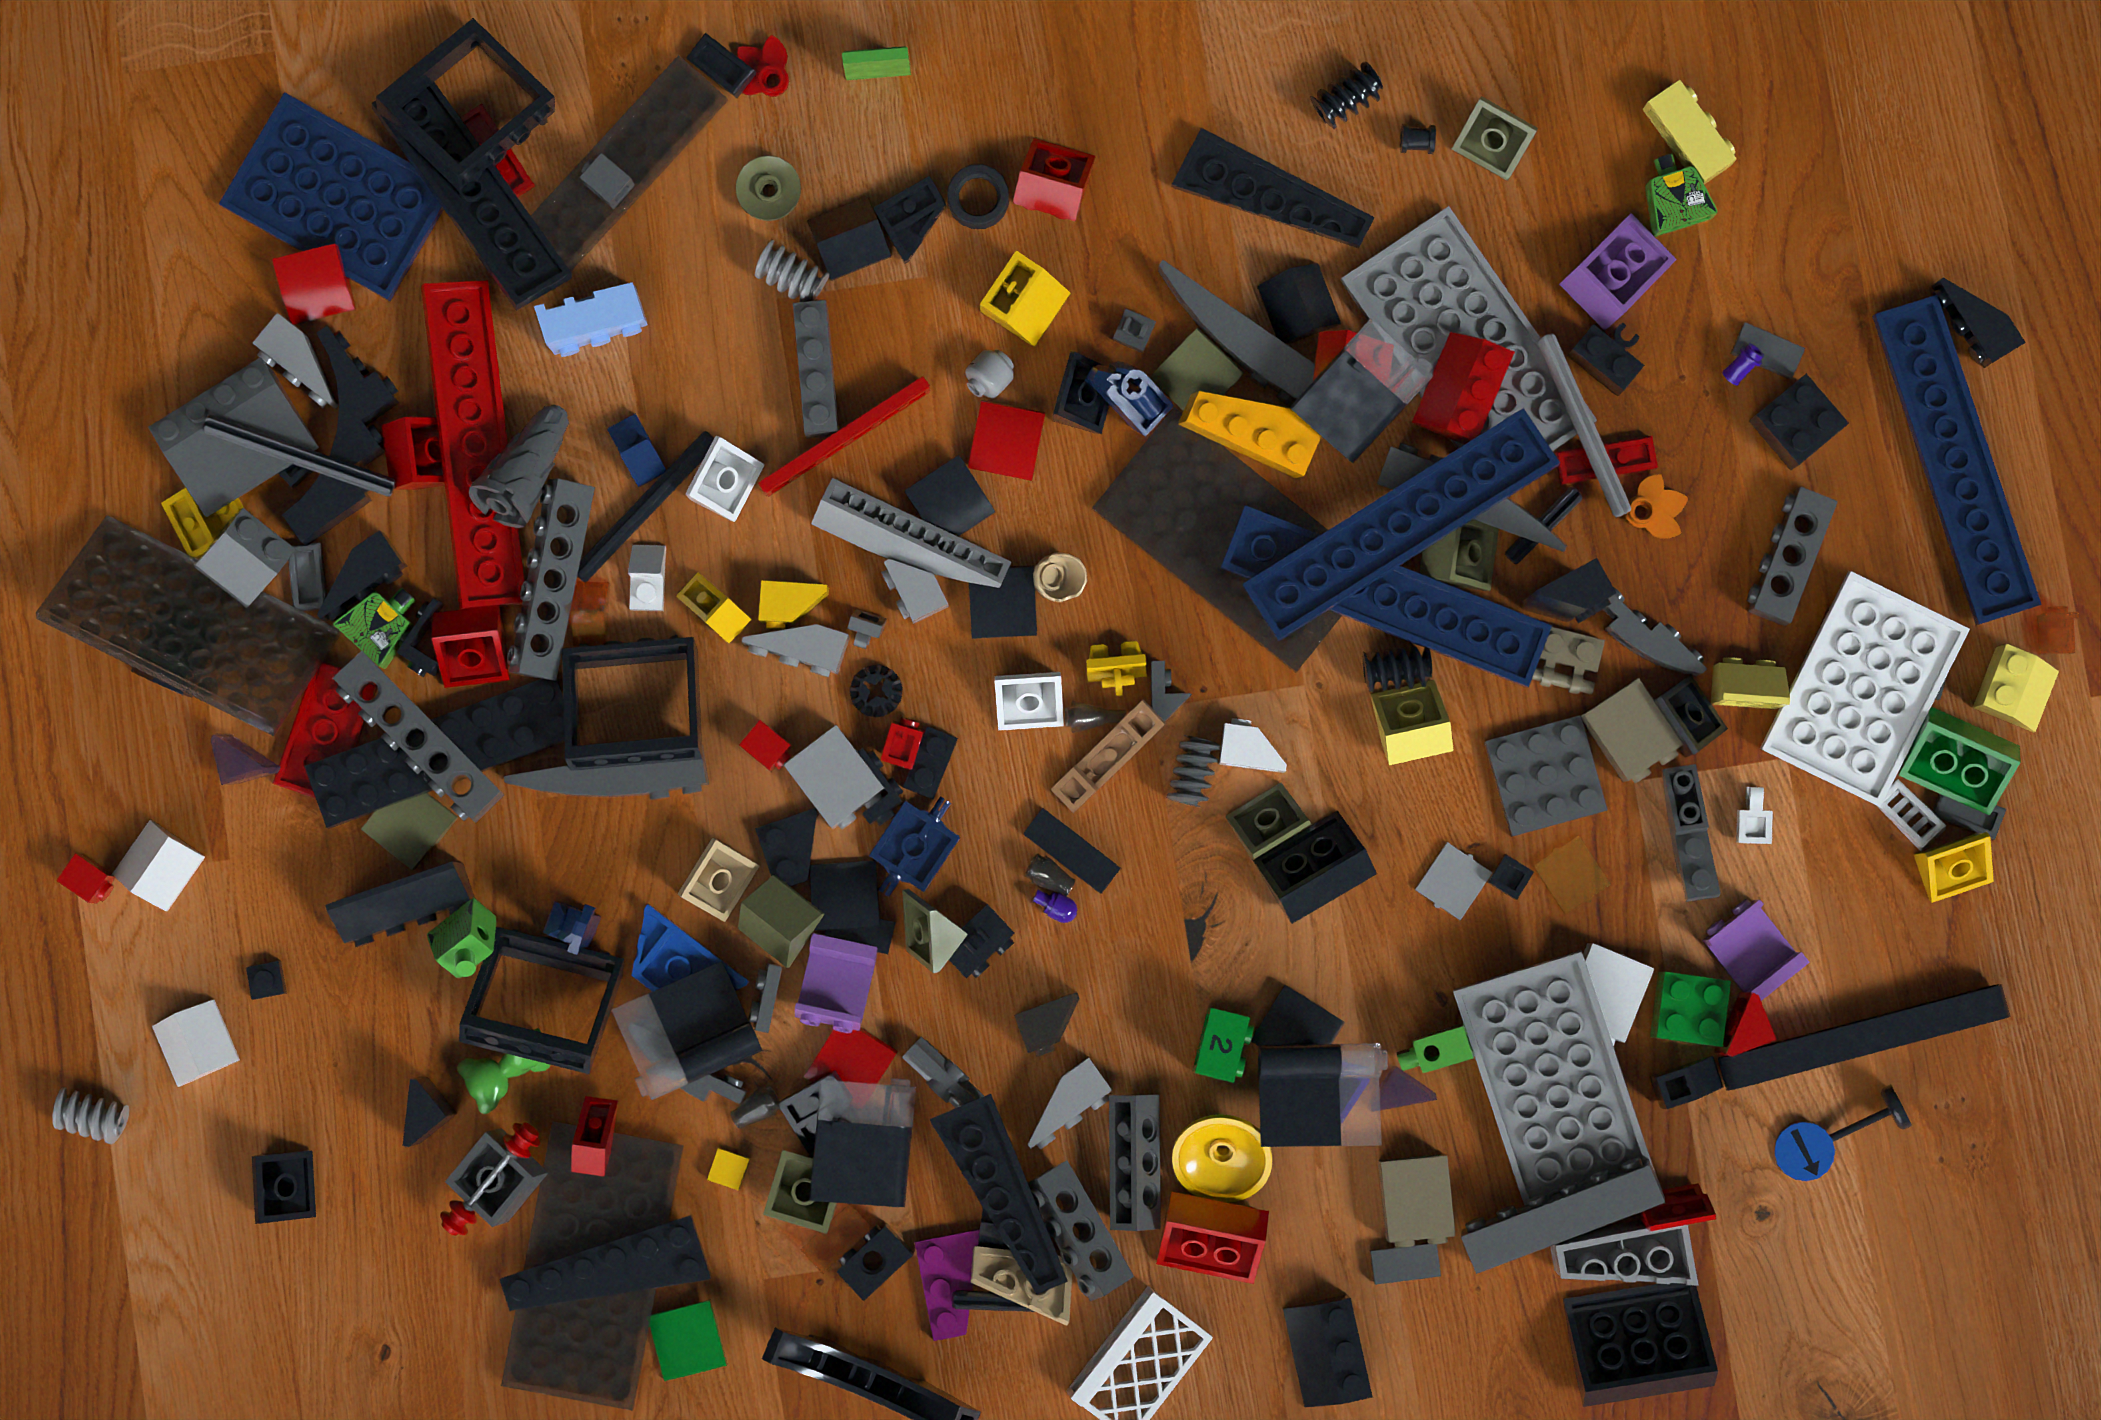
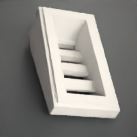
M1899 779L1891 785L1881 807L1878 806L1921 852L1946 829V825ZM1901 793L1904 798L1891 809L1887 804ZM1910 802L1913 808L1902 818L1899 817L1897 814ZM1920 813L1923 817L1914 826L1910 827L1907 823ZM1929 822L1932 827L1920 837L1917 832Z

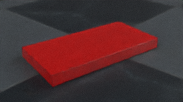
M315 659L272 784L316 798L304 766L357 747L366 721L358 714L362 708L354 700L348 704L335 691L339 684L333 677L343 668ZM368 685L365 687L362 693L363 699H374L378 686Z

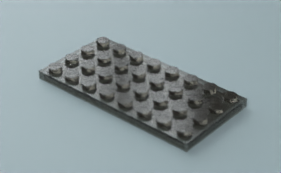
M1174 407L1092 507V510L1296 673L1342 615L1328 610L1278 641L1243 588L1242 584L1250 579L1220 567L1245 505L1320 535L1328 531V529L1223 445L1179 425L1178 423L1183 413Z
M106 515L36 611V619L274 736L339 639L340 630L264 592H261L246 608L194 567L198 561L197 559Z
M552 1121L543 1167L548 1174L540 1183L524 1270L670 1222L684 1145L614 1132L605 1177L571 1172L572 1142L577 1125ZM657 1288L516 1310L501 1386L632 1411L635 1405Z

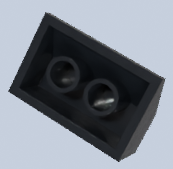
M1338 810L1253 859L1258 871L1291 924L1377 874L1365 847Z
M1346 1294L1283 1308L1304 1407L1341 1405L1373 1398L1353 1305L1349 1295Z

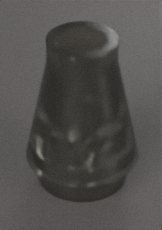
M1038 853L1034 856L1024 874L1026 878L1030 879V884L1061 893L1065 896L1070 893L1076 881L1047 855L1043 857Z
M770 1086L765 1088L759 1087L741 1105L730 1112L731 1118L735 1125L742 1129L747 1125L776 1116L777 1111L780 1110L778 1106L780 1099Z

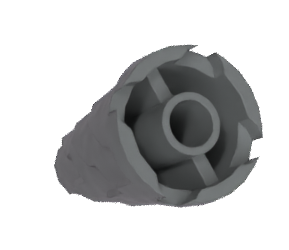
M558 405L544 406L542 410L538 411L530 419L522 431L510 440L503 451L491 460L480 476L473 482L469 488V496L476 507L485 515L491 508L497 512L493 520L515 528L525 527L529 522L532 512L544 491L542 487L555 465L553 461L569 425L568 414L563 408Z

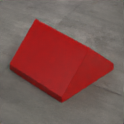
M1739 992L1726 1022L1723 1047L1716 1046L1714 1053L1733 1057L1776 1040L1758 994Z

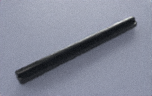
M212 415L207 416L203 425V431L208 435L385 496H391L396 485L394 478Z
M702 432L580 560L577 575L580 580L587 582L703 461L714 440V437L709 432Z

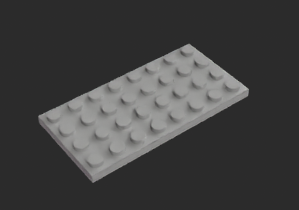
M1449 206L1341 278L1340 281L1380 339L1393 344V358L1421 398L1450 332L1483 338L1515 353L1480 435L1522 408L1525 409L1552 451L1577 435L1574 424L1538 345L1540 336ZM1587 406L1588 411H1589V413H1590V415H1591V418H1592L1593 422L1595 423V422L1597 421V419H1596V417L1594 416V414L1592 413V411L1589 409V407ZM1450 439L1456 449L1463 446V444Z
M1582 950L1453 990L1524 1206L1528 1205L1527 1200L1536 1195L1546 1193L1547 1197L1559 1193V1188L1565 1184L1575 1181L1578 1182V1185L1591 1181V1175L1606 1169L1612 1173L1622 1169L1621 1165L1624 1162L1640 1157L1641 1161L1649 1159L1653 1167Z

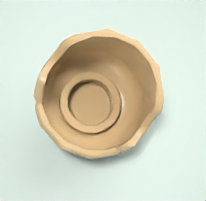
M1062 552L1052 553L1043 557L1035 566L1033 572L1034 586L1043 598L1053 602H1063L1078 597L1087 583L1086 568L1079 558L1071 554Z

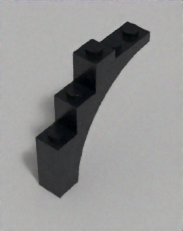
M326 326L318 331L317 335L329 355L337 380L339 398L337 432L330 456L363 468L385 453L384 448L380 444L384 441L383 436L374 424L370 427L368 425L399 404L394 395L399 391L388 376L382 378L376 371L365 377L369 373L368 369L358 356L353 359L346 349L351 345L342 332L338 330L334 333L332 329ZM320 473L305 495L282 516L298 539L304 544H310L372 500L367 494L369 490Z
M775 1327L762 1356L764 1361L772 1365L790 1369L835 1385L912 1420H978L981 1411L927 1381L905 1376L878 1360L857 1355L834 1341L811 1334L806 1336Z

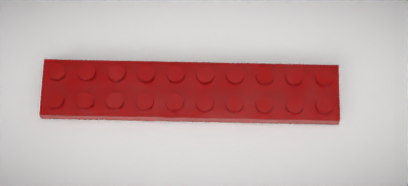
M488 280L423 283L421 293L459 608L461 610L496 605H521L523 600L520 599V591L524 582L518 528L506 526L493 520L497 512L491 508L485 515L476 507L469 496V488L473 482L480 476L491 460L500 454L508 444Z

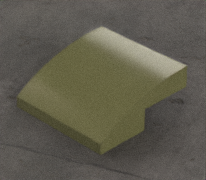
M1197 328L1149 378L1184 411L1191 394L1202 391L1224 396L1243 376L1244 372Z
M425 793L375 811L361 830L411 870H415L432 847L444 837L458 819V816L429 793Z

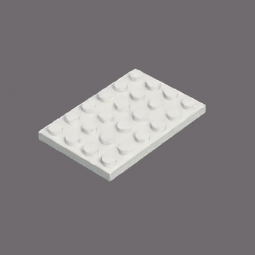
M1848 571L1789 689L1790 705L1779 709L1760 749L1881 807L1970 629L1852 571Z

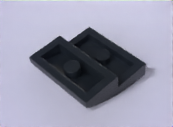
M960 455L904 491L923 521L958 537L996 513Z
M1034 565L1010 566L1000 588L969 583L972 639L1037 636L1036 599L1033 578Z
M876 860L810 865L811 902L824 913L814 931L880 926Z
M1284 985L1252 1037L1251 1042L1257 1046L1313 1043L1332 1044L1345 1022Z

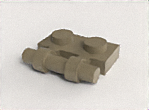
M1552 627L1540 657L1541 660H1544L1543 669L1536 667L1532 680L1540 681L1539 685L1550 687V685L1567 688L1570 693L1579 694V692L1592 695L1595 682L1583 679L1584 670L1592 673L1598 672L1605 640ZM1555 663L1573 667L1571 676L1554 672Z

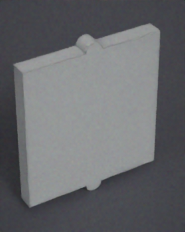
M1447 842L1415 890L1432 901L1435 908L1441 907L1458 920H1461L1492 872L1473 860L1472 854L1466 855Z

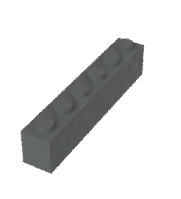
M1640 1157L1628 1160L1621 1165L1622 1169L1612 1173L1608 1169L1599 1171L1591 1175V1181L1578 1185L1577 1181L1561 1186L1559 1193L1547 1197L1546 1193L1539 1194L1527 1200L1528 1205L1517 1209L1515 1205L1507 1206L1497 1211L1496 1217L1486 1221L1484 1217H1479L1465 1224L1466 1228L1462 1229L1461 1239L1476 1274L1665 1203L1664 1193L1650 1160L1641 1161Z

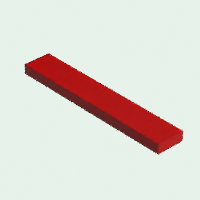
M924 376L917 379L758 482L766 497L773 495L929 394L931 390Z

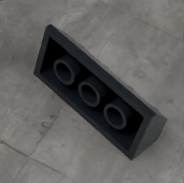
M1595 558L1538 589L1522 601L1520 606L1522 610L1563 622L1576 619L1579 624L1611 605L1609 598L1615 595L1616 591L1600 562Z
M452 861L326 904L325 907L343 942H354L355 947H360L374 942V935L386 932L387 937L402 933L406 931V924L417 921L418 926L434 922L438 920L436 914L447 910L451 915L471 900L474 894L464 863Z

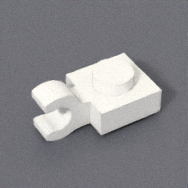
M1746 787L1747 810H1737L1736 843L1772 844L1773 811H1763V787Z

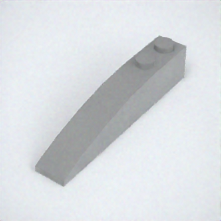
M834 478L831 479L811 523L820 529L887 559L964 582L1000 588L1011 564V561Z

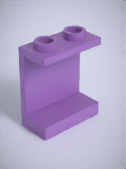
M1745 899L1732 909L1735 915L1724 922L1720 919L1706 930L1709 935L1702 941L1741 991L1756 993L1762 1001L1810 962L1802 952H1796L1761 909L1764 904L1760 899L1751 902Z
M812 933L810 954L798 1003L795 1005V1017L800 1018L801 1023L810 1026H819L820 1023L833 1025L832 1028L843 1033H852V1030L860 1031L876 963L877 947Z

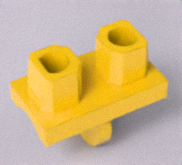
M1137 641L1121 644V656L1109 657L1107 645L1090 646L1089 659L1086 660L1088 682L1101 681L1102 688L1115 687L1116 696H1123L1122 686L1135 685L1134 678L1147 676L1146 656L1141 654Z

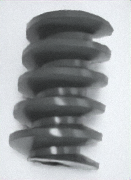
M1184 735L1190 741L1180 742L1179 747L1187 752V754L1176 756V760L1184 766L1173 769V773L1181 779L1170 781L1169 785L1176 789L1177 792L1167 793L1166 798L1178 803L1200 807L1198 802L1208 801L1209 797L1201 792V789L1212 787V784L1204 780V776L1215 775V771L1207 767V764L1218 762V759L1210 754V752L1221 750V746L1206 739Z

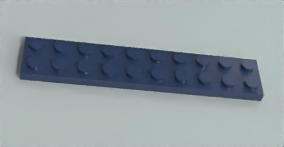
M1931 296L1875 314L1872 317L1975 624L1980 625L2042 605L1938 296Z
M1522 408L1243 583V588L1276 639L1280 641L1556 468L1560 462L1525 409Z
M1245 505L1220 568L1251 579L1314 540L1320 534ZM1402 566L1396 567L1329 609V611L1421 647L1430 648L1434 652L1526 688L1531 683L1552 628L1550 624Z

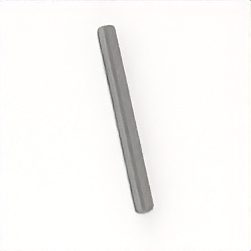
M1554 334L1543 336L1538 340V345L1611 511L1615 517L1627 514L1631 511V506L1557 338Z

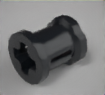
M1402 124L1400 153H1406L1407 150L1427 151L1428 154L1434 153L1436 143L1435 125H1430L1428 128L1409 127L1408 124Z

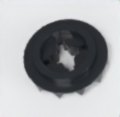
M879 664L865 666L854 675L850 686V696L854 706L861 713L870 717H882L890 714L897 708L902 698V684L897 674L892 669ZM884 678L882 691L888 699L876 696L868 703L870 690L864 683L877 685Z

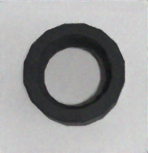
M971 164L960 169L952 177L947 189L948 206L953 217L961 225L971 229H986L996 225L1004 217L1009 205L1008 186L1004 177L996 169L984 164ZM974 178H982L989 181L997 191L995 207L984 215L967 213L959 202V193L962 186Z

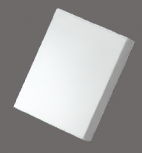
M715 436L686 495L691 501L735 522L765 464L721 437Z
M1061 672L994 676L998 730L1064 726Z
M149 820L112 875L131 893L168 911L205 856L154 821Z
M215 1000L174 1013L152 1026L177 1087L240 1061Z

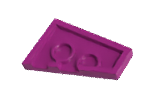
M980 1229L915 1241L933 1341L963 1336L967 1333L969 1310L953 1308L951 1300L955 1290L972 1291L971 1269L973 1249L975 1246H978Z

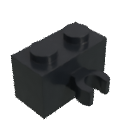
M1622 323L1614 330L1613 339H1611L1593 324L1567 356L1618 397L1645 366L1625 350L1632 348L1637 343L1639 335L1635 334L1630 341L1623 340L1621 331H1623L1626 325Z
M987 904L961 928L968 935L950 957L949 961L966 979L971 974L977 978L990 966L986 960L991 955L997 952L1001 956L1015 943L1011 939L1015 933Z

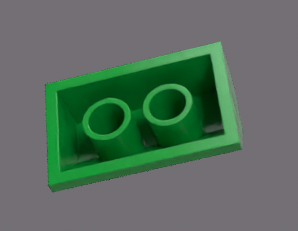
M1931 707L1900 767L1898 775L1990 816L2021 763L2020 745Z

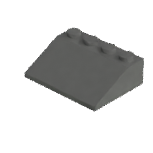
M261 357L148 427L163 454L206 517L292 465V463L204 433L203 425L208 415L313 451L319 448L275 372Z

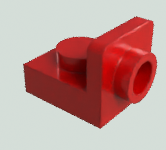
M901 717L899 722L893 720L880 761L912 770L925 731L918 728L920 722Z

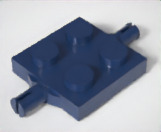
M939 797L930 813L919 810L905 801L869 856L881 863L889 873L880 888H878L883 893L891 882V885L885 892V895L890 897L900 881L911 883L925 892L961 838L946 828L941 821V818L952 804L946 800L940 811H938L945 801L943 797Z

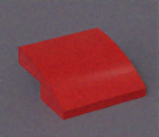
M330 244L272 259L279 288L292 325L356 310L350 281L345 276L337 244Z
M981 400L968 468L1032 481L1046 412Z
M860 1028V1031L852 1030V1033H843L833 1029L804 1077L814 1082L836 1070L852 1096V1100L848 1105L861 1112L898 1051Z
M1699 1183L1664 1189L1662 1191L1665 1203L1638 1213L1644 1226L1649 1231L1716 1220V1213L1708 1194H1703Z

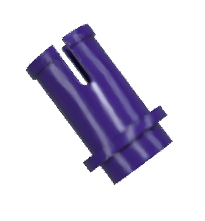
M1749 343L1747 347L1742 346L1740 349L1741 353L1723 370L1724 377L1736 386L1740 384L1743 378L1755 366L1762 364L1761 359L1764 357V354L1754 344Z

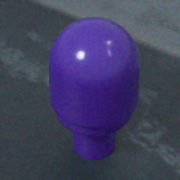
M1037 890L1032 899L1033 902L1044 907L1043 912L1048 917L1060 923L1071 922L1077 915L1078 909L1075 901L1059 892H1052L1051 895Z

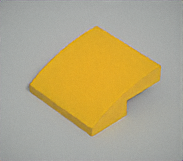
M187 488L161 503L190 560L200 558L231 517L244 508L240 499L237 498L206 517Z

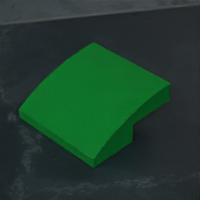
M711 1299L647 1316L664 1381L728 1365Z

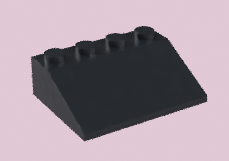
M1683 1283L1654 1284L1563 1299L1575 1375L1583 1407L1715 1386L1718 1368L1696 1286Z

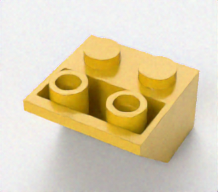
M1015 251L981 301L980 312L1035 347L1071 293L1044 268L1018 251Z

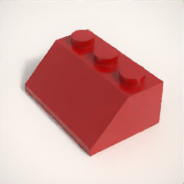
M1450 332L1412 423L1463 445L1478 437L1515 352L1483 338Z
M1171 1191L1156 1264L1254 1284L1266 1242L1269 1211Z

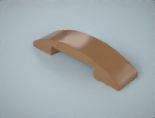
M1142 700L1077 765L1051 788L1052 792L1074 813L1166 723Z

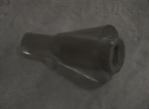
M1072 701L1071 707H1066L1065 725L1066 727H1071L1072 733L1103 726L1105 723H1119L1127 713L1126 710H1105L1097 706Z

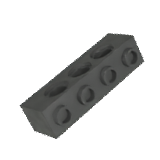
M1803 487L1795 490L1793 494L1788 493L1782 506V511L1786 512L1782 524L1777 523L1770 537V541L1774 542L1770 554H1764L1758 571L1762 572L1758 584L1754 583L1748 593L1746 601L1751 603L1748 612L1783 626L1792 622L1838 501ZM1796 517H1801L1807 521L1808 531L1806 533H1800L1796 530L1794 526ZM1785 547L1792 548L1795 551L1797 558L1794 564L1784 560L1782 553ZM1773 577L1780 578L1784 582L1785 590L1783 594H1777L1772 590L1771 580Z
M1109 1095L1110 1230L1142 1231L1161 1229L1159 1095Z
M1068 1160L1053 1166L1028 1182L1049 1235L1054 1238L1061 1250L1062 1260L1072 1269L1077 1278V1285L1080 1291L1088 1297L1089 1301L1107 1295L1134 1277ZM1056 1197L1062 1201V1210L1056 1204ZM1073 1226L1079 1231V1239L1073 1233ZM1090 1255H1092L1096 1261V1268H1094L1090 1263Z

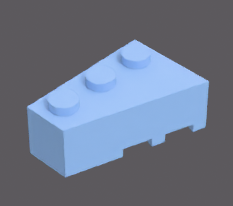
M633 282L594 291L592 296L577 301L574 300V297L563 299L564 305L548 310L545 309L544 304L534 306L545 343L554 355L560 354L561 357L570 356L580 351L579 347L591 344L592 347H597L611 341L610 337L623 334V337H628L642 331L641 327L648 324Z

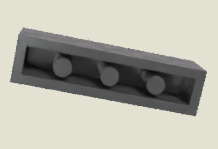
M826 300L793 303L804 433L807 439L829 437L839 431L828 306Z

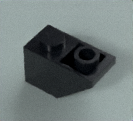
M1713 1056L1649 1076L1659 1106L1662 1109H1670L1700 1099L1724 1088Z

